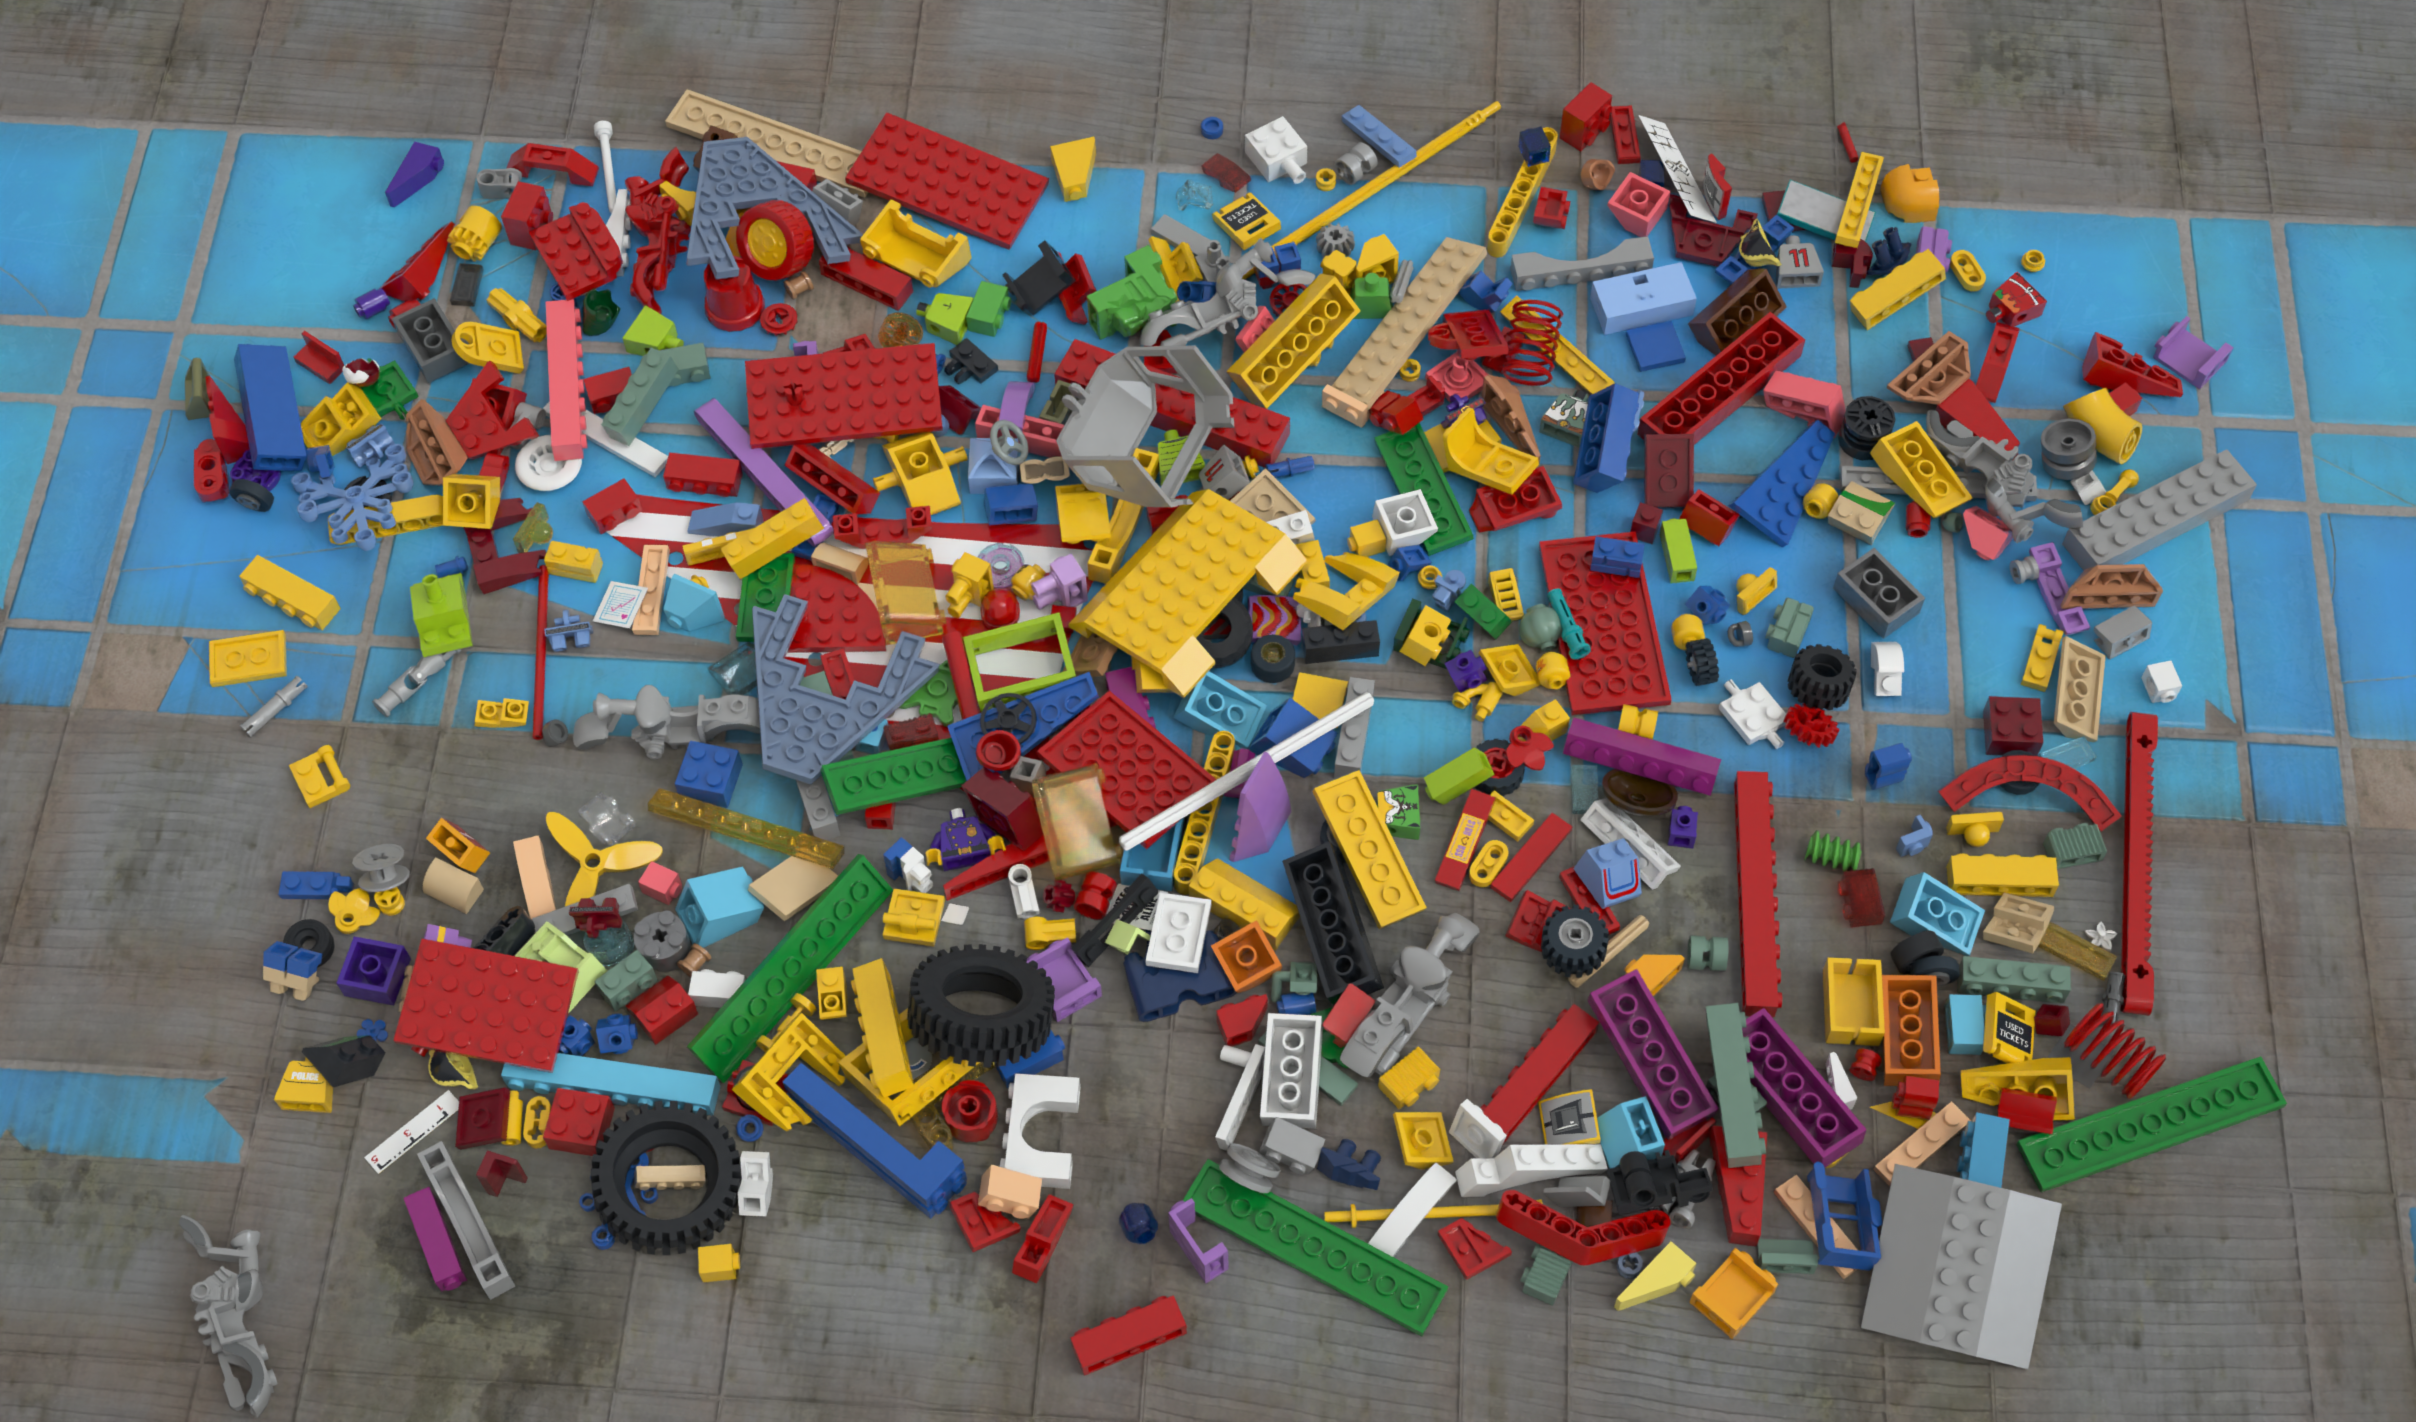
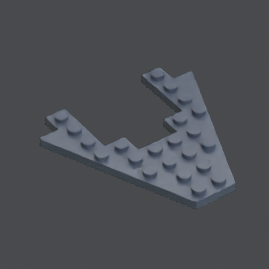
M748 137L704 142L687 254V266L709 263L716 279L739 276V267L721 228L739 226L740 218L736 209L751 208L771 200L788 202L803 213L827 264L850 261L851 254L846 245L861 243L860 238L863 234Z
M784 594L776 613L756 606L752 608L763 770L812 784L822 776L820 771L822 765L836 763L883 722L884 719L935 676L939 671L940 664L919 658L925 645V638L902 631L878 688L853 681L845 700L800 686L806 672V665L784 658L805 614L808 601Z

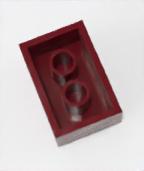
M983 767L962 785L978 820L1023 851L1047 832L1042 823L1044 818L1035 809V800L1027 791L1023 793L1012 781H1005L998 772H991Z

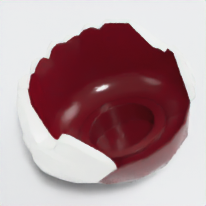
M363 358L356 359L343 366V375L347 382L358 387H367L373 385L380 376L379 365L375 360L368 362Z

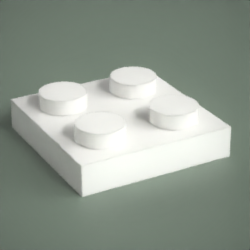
M1468 1099L1460 1104L1449 1130V1133L1476 1158H1495L1499 1154L1507 1136L1498 1124L1493 1123L1477 1105H1474Z

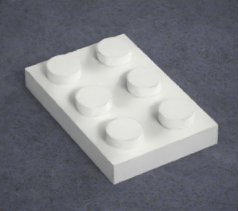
M1160 892L1146 956V966L1198 973L1212 905L1211 900Z

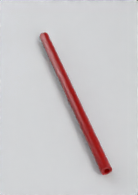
M546 565L539 566L543 574L539 576L533 713V739L535 740L543 738L546 636L544 629L547 628L549 572Z

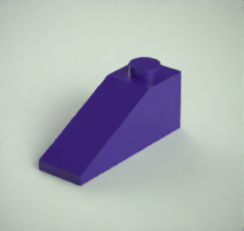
M414 141L385 191L390 207L395 208L435 179L438 172L444 166V159L438 147Z

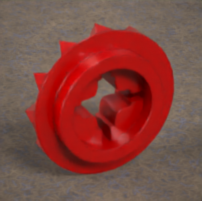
M777 303L768 306L762 312L760 322L767 334L773 333L777 337L778 334L784 333L786 335L789 330H794L795 324L798 323V318L793 307L788 304ZM776 315L783 320L782 324L776 321Z

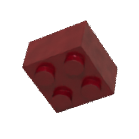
M1989 696L1983 709L1986 755L2003 756L2012 750H2023L2038 756L2044 743L2040 698Z

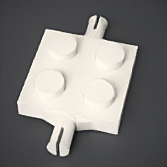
M1732 679L1727 681L1724 687L1732 697L1721 702L1718 709L1745 742L1750 745L1758 740L1768 739L1775 749L1782 747L1784 741L1781 740L1776 732L1786 725L1783 722L1786 715L1783 709L1760 682L1747 689L1740 690Z

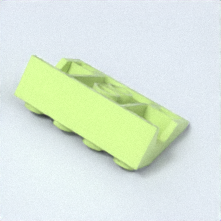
M547 921L515 955L516 957L578 968L579 973L569 1012L595 985L594 981L608 971L593 954L587 953L578 947L570 938Z

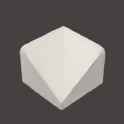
M2093 470L2081 478L2070 481L2085 505L2090 504L2096 497L2106 493L2101 481Z

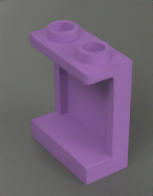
M1068 938L1062 941L1057 940L1040 954L1034 953L1027 958V963L1034 960L1038 963V969L1044 968L1046 977L1050 976L1052 979V985L1055 988L1053 1017L1057 1022L1102 996L1100 983L1096 978L1092 979L1080 959L1071 949V942Z

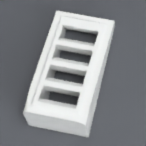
M1835 1052L1829 1053L1826 1061L1828 1083L1851 1110L1855 1105L1857 1096Z

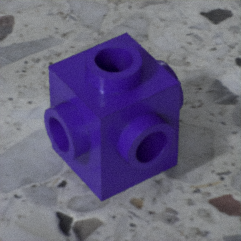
M1472 650L1461 653L1445 663L1460 693L1469 688H1476L1487 680L1483 672L1487 668L1481 656L1476 658Z

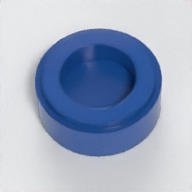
M1217 117L1204 119L1201 123L1202 135L1207 139L1219 138L1223 134V122Z

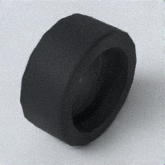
M1923 931L1900 942L1893 948L1890 955L1898 971L1902 974H1909L1914 962L1925 957L1942 956L1944 947L1934 931Z

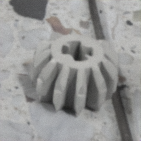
M1329 222L1328 227H1321L1320 233L1316 236L1317 250L1319 253H1322L1323 258L1326 255L1329 256L1335 250L1345 254V257H1349L1351 251L1355 248L1353 231H1349L1348 225L1341 227L1340 223H1338L1336 226H1333Z

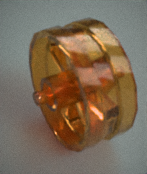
M895 312L889 314L884 319L878 338L883 348L918 345L923 337V329L918 320L911 315Z

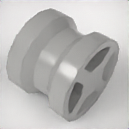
M2030 555L2022 561H2011L2010 573L2014 582L2021 584L2026 579H2038L2039 567L2035 558Z

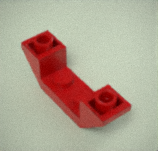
M527 143L511 154L507 168L519 170L522 173V177L528 178L531 167L568 172L571 184L592 187L599 170L596 164L571 148Z
M1996 322L1976 383L1977 388L1984 397L1992 403H1995L2020 330V328Z
M930 505L906 508V519L860 524L857 513L834 515V537L860 549L911 544L932 529Z

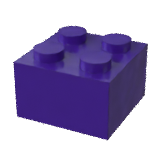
M354 936L336 984L346 997L394 1006L405 977V968L409 965L411 958L403 945Z

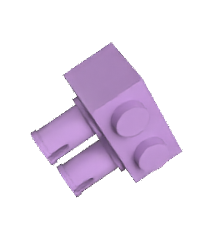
M1072 553L1055 559L1054 562L1050 563V575L1031 583L1032 590L1035 593L1032 596L1033 601L1039 610L1056 601L1068 607H1076L1088 601L1086 575Z

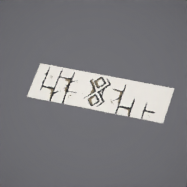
M1639 115L1690 215L1717 223L1666 124Z

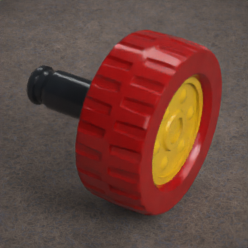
M771 200L751 207L741 216L739 226L736 229V244L741 258L749 266L751 272L763 279L776 281L790 277L802 271L812 257L814 239L811 227L803 213L788 202Z

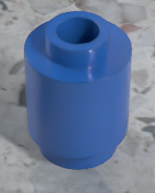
M1297 993L1280 995L1281 1001H1276L1278 1014L1310 1015L1316 1013L1313 993L1308 995H1299Z

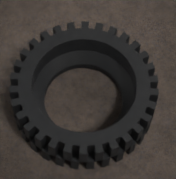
M972 944L964 945V950H959L958 946L950 947V953L942 949L938 951L937 957L931 954L927 957V962L922 960L919 963L918 969L915 968L913 972V977H911L907 1014L908 1027L912 1029L914 1038L919 1037L918 1043L922 1047L928 1045V1051L932 1054L940 1051V1058L947 1060L949 1056L954 1057L953 1063L961 1065L962 1060H967L968 1066L976 1067V1062H983V1067H991V1062H997L998 1067L1006 1066V1060L1008 1059L1012 1064L1018 1063L1020 1056L1027 1059L1031 1057V1051L1037 1053L1041 1045H1045L1047 1037L1050 1035L1055 999V988L1052 985V979L1050 976L1046 977L1044 968L1038 969L1037 962L1032 960L1027 963V956L1020 954L1018 957H1015V951L1010 949L1003 953L999 946H993V950H987L986 945L979 944L978 949H973ZM963 991H986L1005 996L1018 1005L1004 1013L979 1015L955 1007L946 999V996Z
M662 1101L655 1102V1110L649 1111L647 1104L639 1106V1115H635L633 1109L626 1112L625 1122L620 1118L613 1122L614 1131L609 1128L606 1129L603 1133L604 1142L598 1141L596 1146L597 1155L593 1154L591 1185L596 1212H599L603 1225L608 1224V1231L613 1236L618 1233L619 1241L624 1245L629 1240L632 1241V1249L639 1252L642 1245L647 1246V1254L655 1255L656 1248H662L663 1256L670 1255V1248L677 1247L678 1254L686 1253V1245L688 1244L692 1245L693 1250L701 1247L700 1239L704 1238L708 1243L714 1238V1230L720 1233L725 1228V1219L730 1221L733 1216V1207H737L738 1190L741 1184V1164L739 1151L736 1150V1143L733 1137L729 1138V1130L725 1125L719 1128V1119L714 1115L708 1120L707 1111L699 1108L696 1114L693 1113V1104L685 1103L684 1109L681 1110L678 1109V1101H670V1108H663ZM674 1146L689 1151L705 1166L708 1179L705 1196L692 1212L683 1217L667 1220L649 1218L640 1213L627 1196L625 1188L627 1173L634 1161L643 1153L657 1147Z

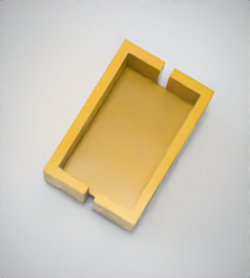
M1828 957L1823 968L1826 1043L1850 1045L1851 1040H1855V1045L1879 1046L1885 1034L1881 960L1857 959L1852 974H1848L1852 959Z

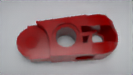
M214 439L203 440L198 448L194 449V487L202 502L221 500L229 495L227 465Z

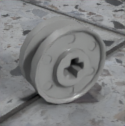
M1230 1144L1227 1153L1234 1160L1223 1159L1219 1165L1220 1170L1242 1186L1260 1193H1269L1273 1185L1267 1177H1278L1281 1171L1280 1167L1275 1162L1267 1160L1265 1155L1241 1144Z

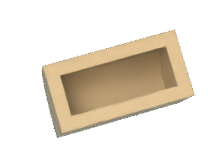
M820 543L811 555L813 566H819L839 573L857 585L870 563V559L826 543Z
M436 857L430 864L423 881V892L465 914L469 912L484 890L477 877Z

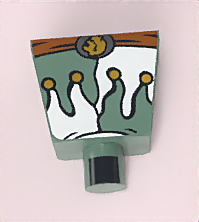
M1576 390L1573 396L1564 393L1560 394L1542 416L1539 432L1580 448L1588 402H1586L1588 398L1587 393L1582 390Z

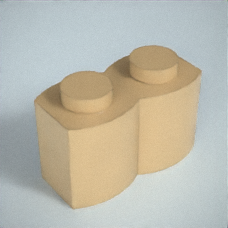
M1060 456L1049 457L1044 461L1030 459L1019 464L1020 478L1024 483L1034 484L1045 479L1058 481L1070 476L1069 466Z

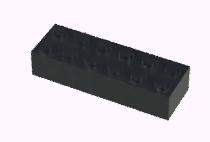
M1328 841L1283 860L1282 862L1326 998L1335 1005L1350 983L1367 995L1384 989L1339 851Z

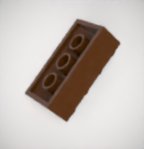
M1748 269L1694 317L1688 325L1698 343L1717 356L1769 312L1778 316L1787 306L1767 269Z

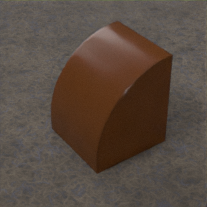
M1606 1200L1605 1206H1577L1576 1222L1590 1227L1611 1221L1613 1201Z

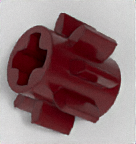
M1058 879L1054 880V885L1048 884L1043 892V900L1047 904V908L1064 913L1065 907L1070 908L1075 901V891L1071 888L1072 884Z

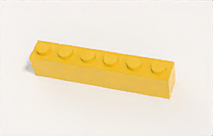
M882 958L853 968L854 980H851V985L855 995H858V998H855L854 1001L859 1014H862V1016L858 1017V1021L862 1031L865 1032V1035L862 1036L863 1044L866 1050L869 1051V1054H866V1060L870 1070L873 1069V1073H870L869 1076L874 1089L879 1088L885 1098L914 1087L891 975Z

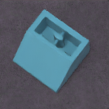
M1646 1096L1620 1103L1597 1118L1601 1139L1600 1144L1609 1169L1620 1167L1622 1156L1632 1151L1643 1153L1647 1161L1655 1159L1656 1152H1659L1660 1156H1662L1665 1144Z

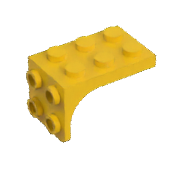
M1470 407L1460 414L1457 420L1443 434L1445 457L1449 471L1511 495L1539 465L1537 457L1497 443L1487 437L1479 428L1475 418V411Z

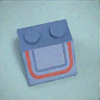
M1624 838L1586 850L1573 868L1602 909L1639 897L1642 893L1639 858Z

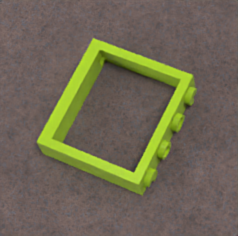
M1060 613L963 637L981 713L985 704L1000 694L1016 693L1027 696L1076 677ZM1058 635L1067 671L984 692L975 655ZM1014 697L1001 698L1004 704L1018 699ZM993 703L988 710L995 708V704Z

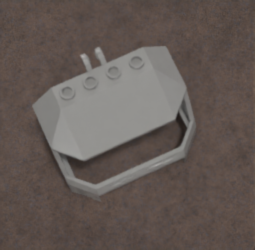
M1196 345L1126 347L1097 367L1085 390L1077 383L1073 382L1070 384L1068 390L1072 395L1066 394L1063 396L1062 402L1066 408L1072 410V413L1056 442L1063 460L1089 491L1099 492L1144 507H1176L1178 505L1194 504L1191 499L1174 498L1211 429L1234 428V417H1230L1229 404H1233L1232 392ZM1138 356L1166 357L1181 378L1149 371ZM1155 383L1192 393L1195 398L1196 423L1161 488L1135 456H1133L1135 449L1138 448L1157 413Z

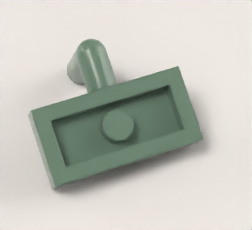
M1291 962L1290 971L1274 972L1272 974L1271 1001H1281L1282 982H1290V992H1295L1299 995L1316 993V964Z

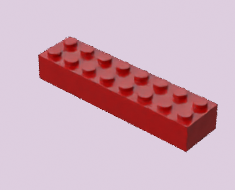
M1769 312L1640 418L1637 435L1644 440V434H1694L1695 445L1764 388L1776 370L1783 372L1800 358L1805 339L1772 312Z

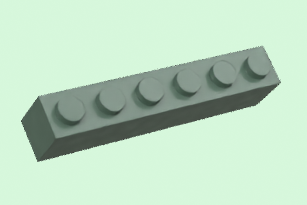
M1738 1003L1706 1006V1022L1728 1168L1761 1165L1762 1155L1766 1154L1764 1138H1759L1758 1129H1762L1760 1112L1755 1113L1754 1103H1758L1756 1087H1751L1750 1078H1754L1753 1063L1747 1062L1746 1053H1750L1749 1037H1743L1742 1028H1746L1745 1012H1739Z

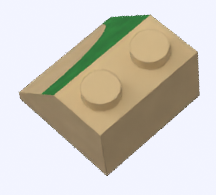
M1851 481L1840 494L1830 511L1828 524L1872 545L1893 509L1895 502Z

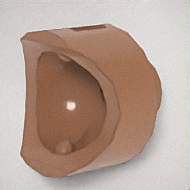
M1588 160L1581 170L1583 185L1591 190H1604L1615 172V167L1609 160Z

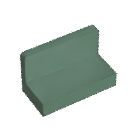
M1759 1239L1757 1255L1758 1267L1760 1269H1765L1770 1273L1814 1274L1818 1266L1817 1254H1813L1812 1241Z

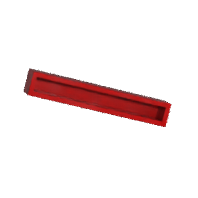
M1573 1004L1569 1010L1563 1009L1556 1019L1557 1024L1554 1028H1547L1540 1038L1541 1043L1537 1048L1531 1047L1524 1057L1525 1062L1521 1067L1515 1066L1508 1075L1509 1081L1505 1086L1499 1085L1491 1096L1493 1100L1488 1106L1483 1104L1480 1107L1484 1115L1493 1123L1498 1124L1507 1135L1504 1143L1596 1035L1600 1022L1577 1005Z

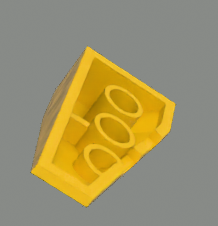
M2071 1057L2040 1058L1961 1070L1962 1098L1995 1106L1999 1103L2001 1087L2057 1097L2053 1120H2075Z

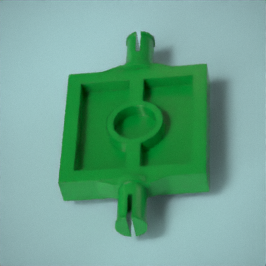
M394 360L384 366H379L380 376L373 385L360 388L380 417L395 411L399 418L404 420V416L406 417L408 413L404 405L419 396Z

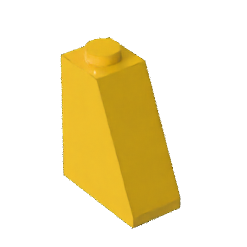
M1089 137L1050 146L1051 161L1064 201L1087 197L1096 157L1095 138Z

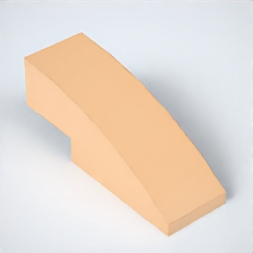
M539 835L514 841L517 864L530 918L532 919L556 910L550 874Z

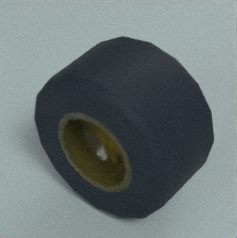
M1271 634L1259 638L1254 643L1251 650V668L1258 679L1267 683H1279L1289 678L1293 673L1295 650L1288 639L1281 635Z

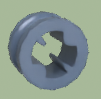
M1636 1252L1620 1256L1617 1262L1618 1273L1627 1279L1637 1277L1643 1266L1642 1258ZM1626 1259L1629 1262H1635V1270H1632L1630 1267L1624 1268Z

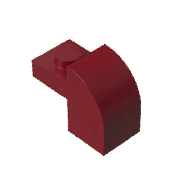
M1862 239L1859 241L1858 248L1834 242L1832 267L1850 269L1849 287L1859 288L1861 279L1866 278V272L1870 269L1873 258L1872 249Z

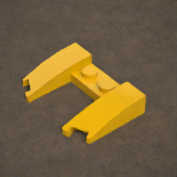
M1344 552L1343 555L1339 556L1327 555L1324 559L1325 563L1358 582V584L1343 595L1326 586L1298 578L1295 587L1300 588V592H1294L1293 599L1341 630H1344L1395 587L1400 572L1369 557Z
M801 1013L787 1025L778 1036V1039L758 1062L745 1073L732 1090L758 1113L787 1132L792 1129L791 1124L800 1121L804 1126L813 1119L776 1082L795 1060L800 1057L815 1070L840 1086L845 1082V1077L838 1074L840 1066L838 1062L846 1055Z

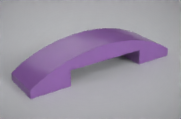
M1010 381L1007 384L999 420H1008L1017 425L1021 431L1023 430L1026 408L1029 398L1033 397L1035 383Z
M2051 542L2030 548L2029 553L2035 558L2039 567V577L2036 580L2040 592L2058 627L2066 636L2089 630L2090 626L2081 606L2061 609L2060 605L2069 588L2061 572L2060 566L2062 561L2054 543Z

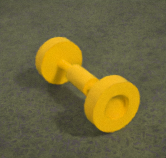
M796 993L791 999L792 1004L797 1008L792 1016L788 1015L777 1028L778 1033L772 1040L761 1035L756 1044L762 1051L766 1052L778 1039L780 1033L801 1012L807 1016H812L817 1010L815 1005L805 996Z

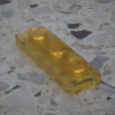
M2049 922L2038 945L2041 949L2103 981L2117 958L2116 955L2052 922Z

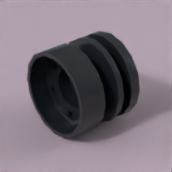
M1863 396L1854 399L1846 408L1838 435L1839 445L1842 450L1850 457L1858 460H1873L1870 452L1881 438L1892 433L1896 419L1891 406L1882 399L1873 396Z

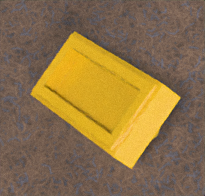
M1770 567L1759 577L1747 573L1738 578L1736 588L1739 592L1737 595V611L1746 615L1777 588L1776 570Z
M2002 812L1952 815L1946 826L1947 834H1964V838L1969 845L1981 847L1988 843L1990 832H1999L2004 818Z

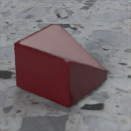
M2042 1004L2034 1017L2036 1033L2062 1037L2070 1025L2068 1006Z

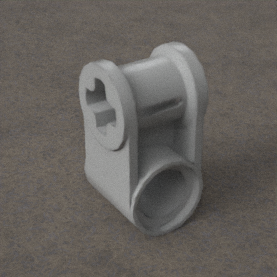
M515 168L481 170L476 176L481 196L485 199H510L512 194L511 188L514 190L517 182L522 180V173Z

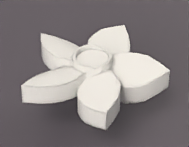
M2100 922L2097 925L2096 931L2086 930L2084 932L2089 938L2093 939L2090 944V950L2096 949L2101 945L2104 950L2111 952V940L2117 935L2115 931H2106L2104 924Z

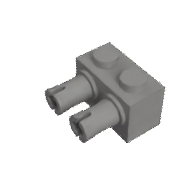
M1210 240L1207 243V253L1195 256L1196 263L1203 277L1202 281L1216 282L1219 270L1224 265L1231 263L1228 255L1224 256L1220 242L1217 240Z

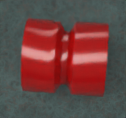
M1088 872L1081 885L1083 891L1078 893L1075 900L1074 909L1087 918L1102 920L1107 914L1110 906L1109 901L1114 896L1117 883L1105 874Z

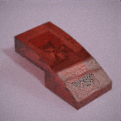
M1218 153L1201 165L1205 174L1217 178L1221 187L1235 193L1251 181V177L1242 168Z

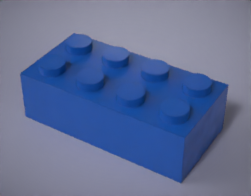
M1614 383L1589 396L1573 484L1599 493L1623 482L1627 474V458L1631 452V436L1635 430V414L1639 408L1638 392Z

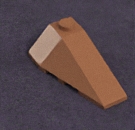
M1492 375L1485 376L1482 398L1485 401L1484 409L1517 450L1537 457L1540 464L1541 455L1519 390L1515 385H1511L1506 378Z

